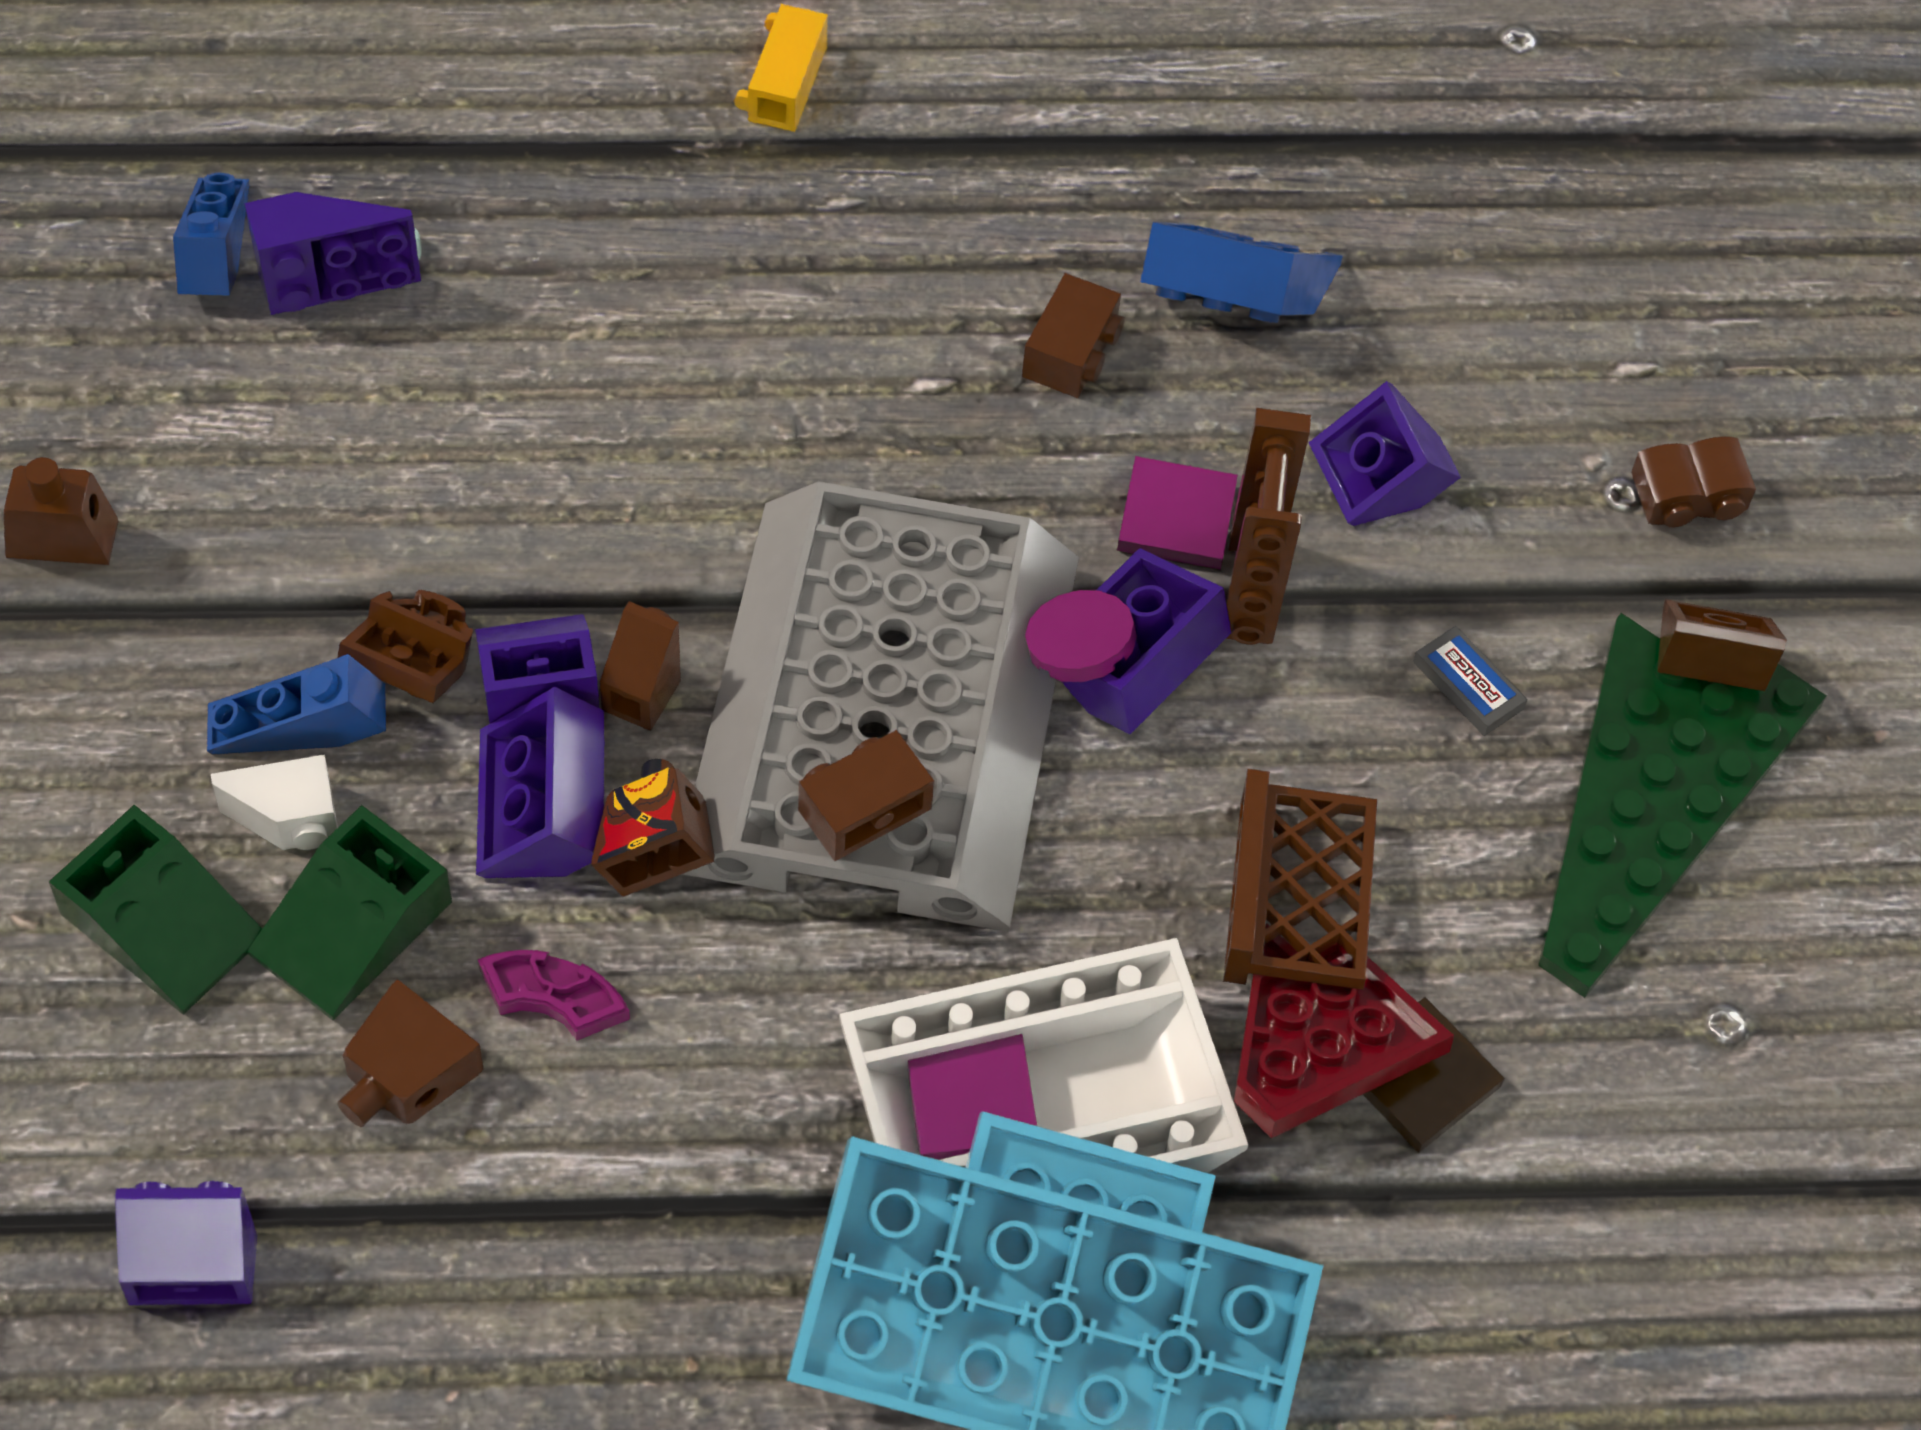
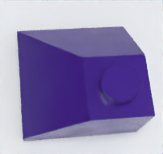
M1388 381L1308 442L1348 524L1352 526L1422 508L1461 478L1440 436L1395 386Z

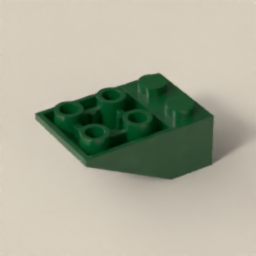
M136 805L129 808L48 881L60 914L183 1015L248 954L247 950L263 929L176 837Z
M361 805L321 843L247 950L248 955L327 1017L334 1020L452 903L447 869Z

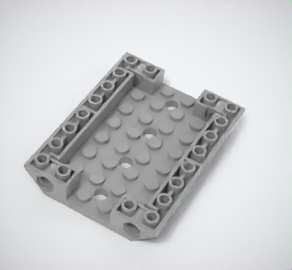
M819 481L765 503L695 787L706 801L715 860L683 875L786 893L790 873L796 872L899 891L898 913L1009 932L1056 679L1050 677L1049 671L1041 667L1038 669L1032 663L1025 633L1029 619L1041 605L1058 595L1073 592L1079 557L1029 517ZM908 542H918L926 546L928 552L924 555L913 557L903 553L900 547ZM888 631H900L908 636L909 641L901 646H890L885 644L880 639V636ZM870 722L881 723L888 728L889 733L895 730L899 732L933 778L932 809L834 862L798 811L799 781L803 780L805 775L814 767L823 763L833 764L852 754L853 750L860 743L869 739L859 731L863 725Z

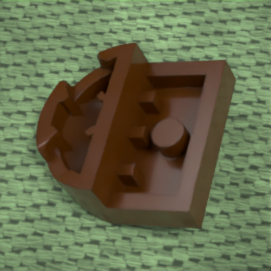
M418 590L414 599L393 600L392 593L388 591L370 600L368 618L340 642L337 658L349 654L381 681L404 690L413 697L434 703L463 675L468 662L473 628H469L465 622L466 612L464 608L443 595Z

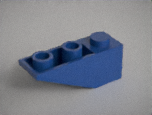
M213 173L204 178H198L173 235L178 294L230 296L238 275L246 216L244 203L248 201L249 179H235L233 175L228 173Z
M349 654L208 703L207 751L210 754L341 747L386 731L385 683Z

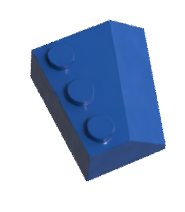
M1153 222L1140 282L1157 286V296L1185 301L1187 293L1203 297L1202 306L1232 312L1233 304L1250 308L1248 317L1279 323L1280 315L1315 314L1341 266L1343 255L1329 252H1299V246L1261 240V242L1253 241L1254 238L1193 224Z

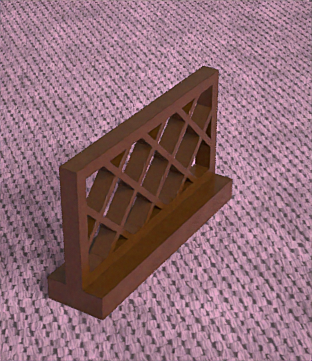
M1247 769L1240 802L1223 982L1246 985L1249 973L1363 990L1367 969L1377 799L1269 784V771ZM1276 804L1299 807L1308 818L1291 828L1276 813ZM1339 813L1363 816V826L1346 835L1331 818ZM1316 827H1319L1334 842L1333 845L1318 854L1301 838ZM1275 831L1278 836L1273 839ZM1360 842H1361V849L1357 846V844L1360 843ZM1287 845L1305 861L1289 872L1272 857V854ZM1342 853H1345L1360 868L1358 872L1345 880L1327 864ZM1313 871L1331 887L1316 898H1313L1297 882ZM1270 875L1275 879L1271 883H1269ZM1358 887V894L1353 890ZM1284 889L1301 905L1300 908L1285 917L1268 902L1269 898ZM1340 897L1357 913L1354 918L1341 926L1323 909ZM1310 916L1328 933L1311 945L1293 928ZM1267 920L1271 926L1265 929ZM1354 932H1355V940L1350 936V934H1352V933H1354ZM1279 935H1282L1298 952L1288 959L1263 956L1264 945ZM1338 943L1353 958V969L1331 966L1320 953Z

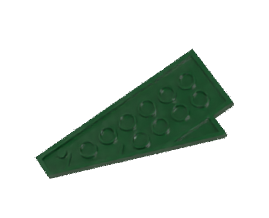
M1621 613L1617 617L1611 633L1538 966L1585 998L1821 708L1827 695L1780 664L1777 665L1765 691L1657 672L1660 638Z

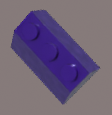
M1141 548L1097 589V591L1118 597L1130 608L1137 635L1132 654L1126 661L1123 656L1120 661L1114 664L1115 670L1104 677L1085 682L1061 681L1089 714L1128 734H1131L1231 634L1223 587Z
M553 687L480 729L476 875L483 878L566 877L591 864L604 810V710Z

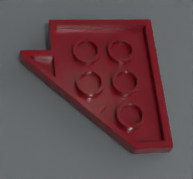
M1281 935L1266 943L1263 950V956L1288 959L1298 953ZM1338 943L1320 953L1331 966L1353 969V958ZM1368 956L1366 981L1363 990L1253 974L1234 1102L1272 1139L1449 1053L1454 1035Z

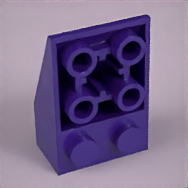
M300 192L244 203L257 270L271 315L288 311L295 312L306 307L337 300H348L355 296L389 288L396 289L421 281L413 215L409 209Z

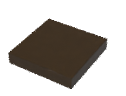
M1426 997L1418 1003L1454 1035L1450 1052L1363 1094L1418 1153L1501 1088L1505 1080L1491 1063Z

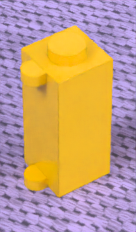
M781 4L777 13L772 12L767 15L764 26L770 33L748 90H739L734 99L736 107L748 111L749 122L792 132L796 131L827 49L828 14Z

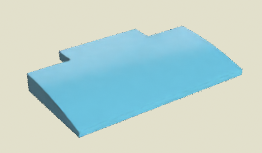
M987 1112L979 1114L966 1168L851 1137L847 1140L786 1381L968 1430H1285L1323 1265L1203 1233L1216 1175Z

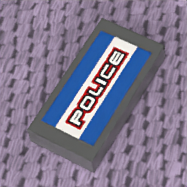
M1454 626L1415 653L1413 663L1483 736L1524 710L1528 699L1457 626Z

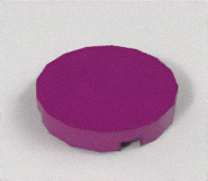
M1077 590L1056 596L1039 607L1029 619L1025 633L1032 663L1038 669L1041 667L1049 671L1051 678L1064 682H1085L1111 673L1115 670V663L1120 661L1123 656L1126 661L1132 654L1137 637L1130 608L1118 597L1097 590Z

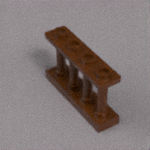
M1256 408L1230 532L1228 550L1237 551L1226 599L1231 634L1226 639L1236 640L1247 645L1273 643L1301 528V514L1292 513L1291 511L1309 439L1311 415Z

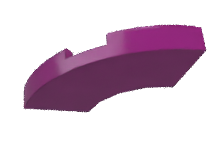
M539 950L505 951L477 959L479 970L500 1015L518 1011L546 1014L564 1024L576 1041L630 1020V1010L617 990L603 976L583 963L580 966L564 959L549 956V952Z

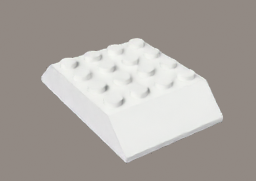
M1177 938L839 1014L840 1024L874 1143L919 1155L907 1071L908 1060L1023 1034L1038 1127L1209 1173L1248 1148L1242 1124ZM969 1153L941 1159L940 1161L966 1168Z

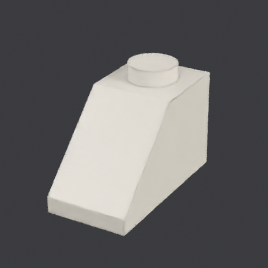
M325 755L211 774L212 786L219 811L282 850L293 848L311 850L318 848L338 828Z

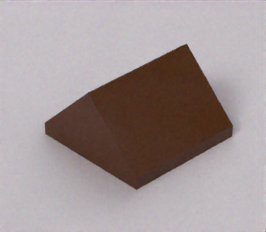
M1665 599L1657 672L1765 691L1783 655L1787 639L1772 618Z

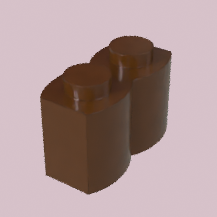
M1713 437L1689 445L1673 443L1650 447L1638 452L1631 471L1648 524L1666 525L1671 528L1681 527L1690 523L1696 517L1730 520L1748 510L1756 491L1740 442L1736 437Z

